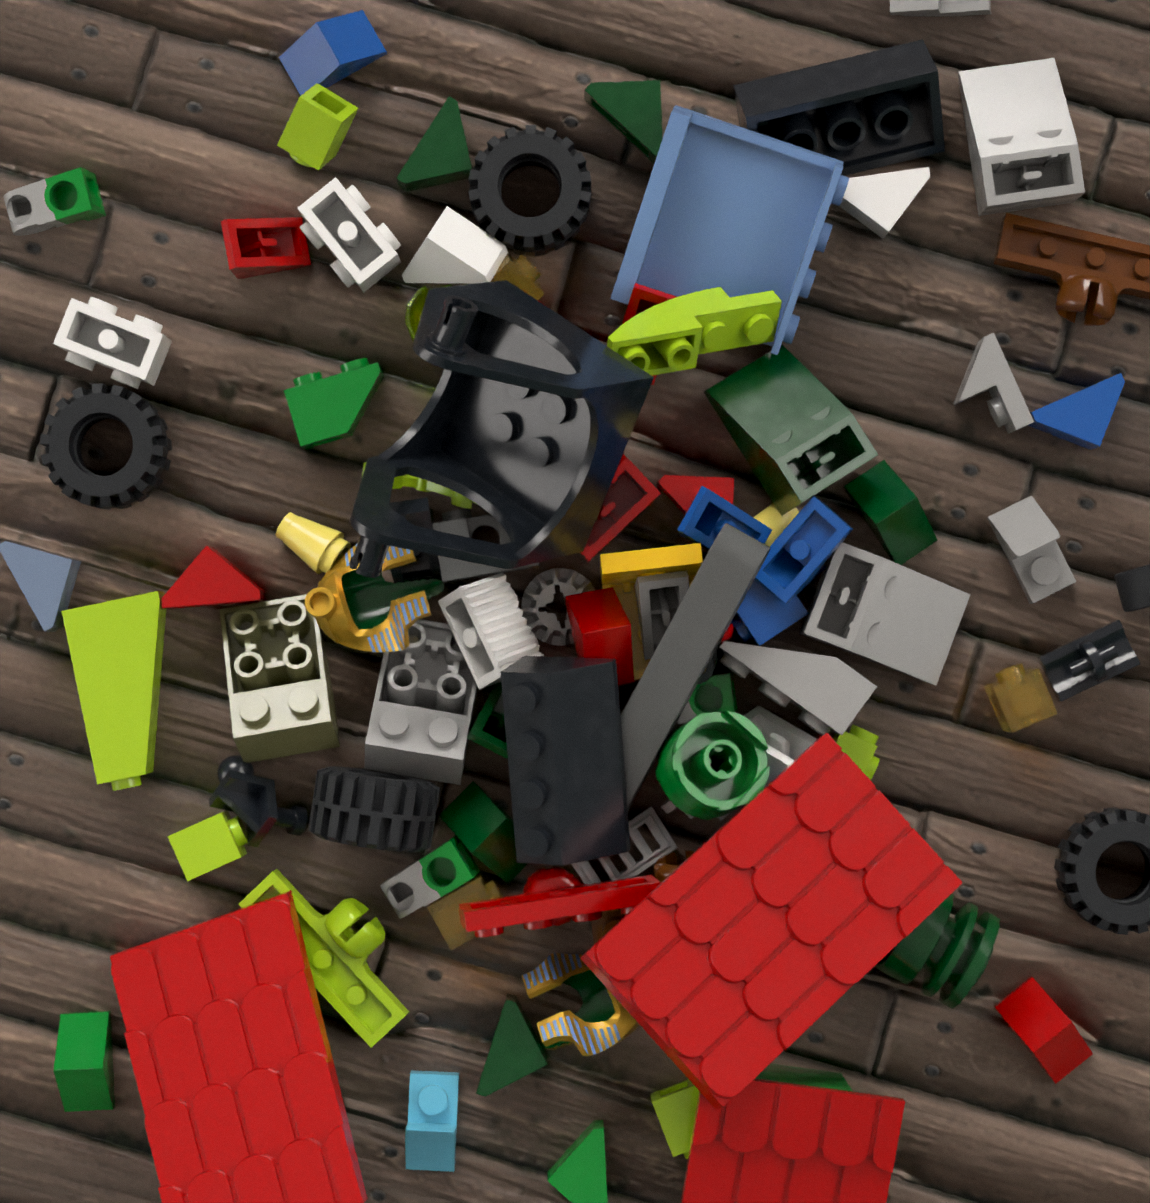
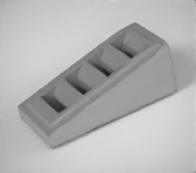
M652 806L629 820L630 837L643 855V858L635 862L629 851L619 854L627 867L621 872H618L609 856L598 858L610 877L607 881L635 877L656 863L661 856L678 848ZM644 823L660 845L654 851H651L637 829ZM588 860L572 864L584 884L601 882Z

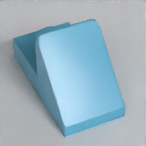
M411 1070L408 1122L405 1128L406 1169L455 1171L460 1073Z

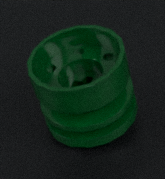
M953 893L876 964L878 970L906 985L918 975L922 968L925 969L921 992L932 997L941 988L939 1001L951 1009L961 1003L983 974L992 955L993 945L1000 927V918L987 911L977 919L978 907L970 902L965 904L953 918L950 917L954 900Z

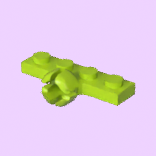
M278 869L272 871L238 905L243 908L291 890L315 988L372 1048L409 1013L408 1009L371 971L367 964L368 956L385 939L383 926L378 918L374 917L356 933L351 926L369 910L364 904L354 898H347L341 901L330 913L322 915L309 904Z

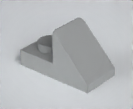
M991 333L977 342L956 395L954 405L989 390L992 399L987 400L990 414L998 427L1005 425L1008 434L1033 423L1034 420L994 333Z
M1032 496L1022 499L987 517L1030 604L1076 582L1056 542V539L1061 537L1058 530Z

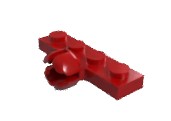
M553 866V868L548 870L542 867L529 876L523 888V894L458 904L460 923L466 932L474 931L475 937H491L503 934L504 926L523 924L524 929L535 930L550 926H560L569 923L571 920L574 922L598 920L602 918L601 911L620 909L621 914L627 915L661 882L651 874L582 884L571 871L561 866Z

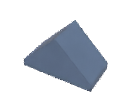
M2 542L0 544V552L44 632H55L62 628L64 621L61 611L68 609L81 561L18 543Z

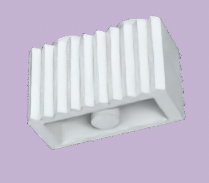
M502 572L461 586L438 601L479 690L501 682L500 672L522 657L544 656V654L539 652L540 645L538 644L537 637L531 631V627L527 626V619L522 617L523 610L518 608L519 601L517 595L510 587L511 584L506 582V575Z

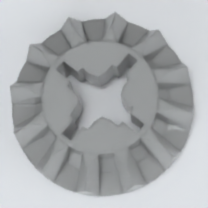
M553 568L537 575L525 589L521 604L522 616L527 619V626L531 627V631L539 640L551 645L573 644L574 640L568 613L566 614L567 620H565L566 628H561L560 621H557L555 613L539 612V608L546 607V604L553 602V594L556 593L555 586L557 585L560 586V593H563L564 598L568 595L595 591L591 582L580 573L571 569Z

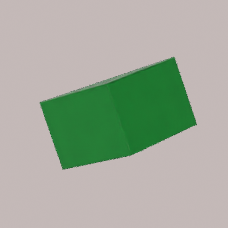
M111 1011L60 1014L53 1071L65 1112L115 1109Z
M594 1120L548 1170L547 1181L571 1203H608L603 1120Z

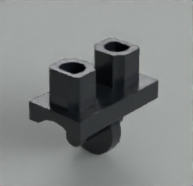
M1115 620L1037 657L1058 702H1062L1140 665V661L1126 637L1120 620Z

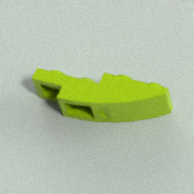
M721 287L696 291L662 302L635 315L608 337L607 347L651 376L696 368L699 354L774 342L782 301L773 290L729 297Z

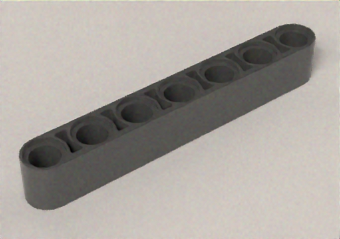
M725 523L710 547L621 714L628 811L771 549L769 546L728 523Z

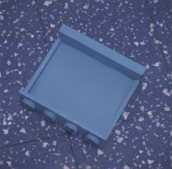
M675 105L671 112L610 299L628 305L635 283L677 297L716 287H721L729 297L773 290L782 303L774 342L763 344L772 346L771 353L778 355L782 342L791 344L795 336L800 316L792 313L798 296L807 299L810 293L816 270L808 267L814 250L823 253L827 245L833 224L824 221L830 204L840 206L845 194L849 177L841 175L844 162Z

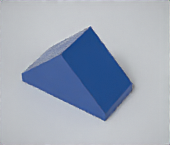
M360 10L316 22L279 59L301 96L316 83L325 88L330 87L386 55L387 51L364 11Z
M1119 373L1030 412L1034 422L1028 426L1089 450L1100 447L1125 383L1122 374Z

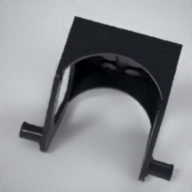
M507 280L430 289L425 299L412 348L423 360L444 370L432 397L413 425L387 450L367 460L350 517L352 528L361 535L354 555L349 562L350 568L352 570L357 569L356 573L365 577L375 578L380 576L389 546L503 569H514L584 551L654 377ZM403 475L418 477L442 485L465 496L489 512L503 526L511 543L500 545L411 524L389 506L394 477Z

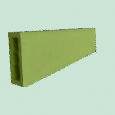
M154 591L61 611L97 785L111 782L113 791L142 785L140 776L153 773L167 610L162 608L161 598L166 594L162 591Z

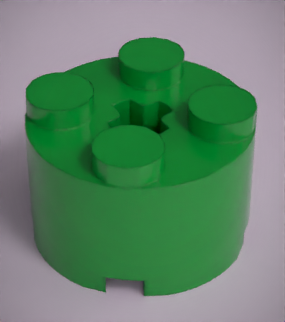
M725 711L699 714L679 727L667 738L659 754L655 771L656 778L669 800L681 811L703 820L718 818L746 805L763 790L770 772L766 752L768 746L759 728L739 713ZM710 757L714 758L717 762L714 770L710 766Z

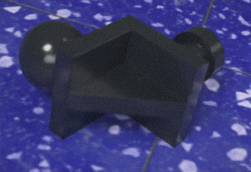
M232 755L220 763L217 772L220 784L209 798V805L213 808L235 812L246 823L248 846L258 847L272 826L286 828L288 834L300 836L307 830L310 821L307 809L296 805L292 806L291 809L278 807L274 780L254 776V768L251 762H243L240 755Z

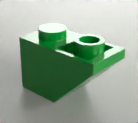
M362 358L340 365V374L322 378L321 372H314L293 379L295 387L284 390L300 447L308 450L353 435L384 378L382 368L378 362L369 365L368 358Z

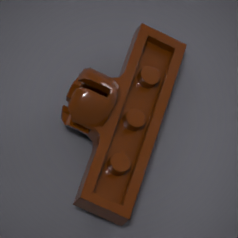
M1006 213L1003 217L993 264L1048 276L1056 280L1059 286L1056 311L1063 319L1075 323L1077 312H1083L1086 304L1083 325H1105L1115 314L1118 295L1127 294L1150 300V245Z

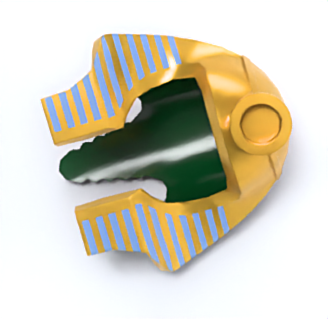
M356 544L335 562L330 571L326 572L322 580L319 581L317 588L308 592L305 597V607L316 618L322 631L337 644L368 652L402 651L410 646L408 629L417 620L432 615L428 601L432 597H437L444 590V583L438 579L391 583L385 581L382 572L380 576L375 578L359 575L356 573L357 569L352 570L349 566L351 557H353L357 547ZM389 546L382 565V571L416 561L413 550Z
M552 953L534 970L522 975L527 995L531 999L563 983L573 987L580 994L583 1004L576 1013H572L570 1010L563 1011L536 1023L542 1040L541 1045L545 1049L556 1050L558 1047L563 1048L574 1043L583 1056H591L617 1045L639 1026L638 1022L580 959L583 954Z

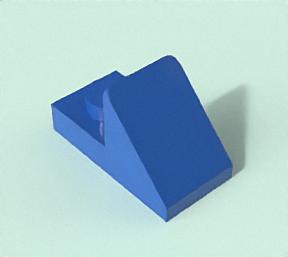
M701 486L677 529L680 536L694 543H701V546L708 550L725 523L732 525L765 544L772 529L704 486Z
M813 496L771 544V549L756 578L787 604L826 568L824 565L825 561L851 533L853 528L819 498Z

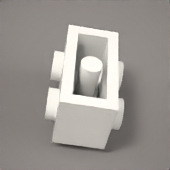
M335 177L298 207L302 217L306 220L299 228L317 250L326 245L337 259L330 266L347 288L356 283L364 293L401 263L395 251L401 244L384 223L376 228L365 212L371 207L356 187L352 184L349 188L345 189Z
M90 297L88 304L71 298L53 343L68 352L65 361L93 371L96 363L113 370L111 379L135 389L139 388L141 381L154 386L172 343L169 338L161 334L163 325L139 315H135L133 322L116 316L115 314L118 309L116 306L94 297Z

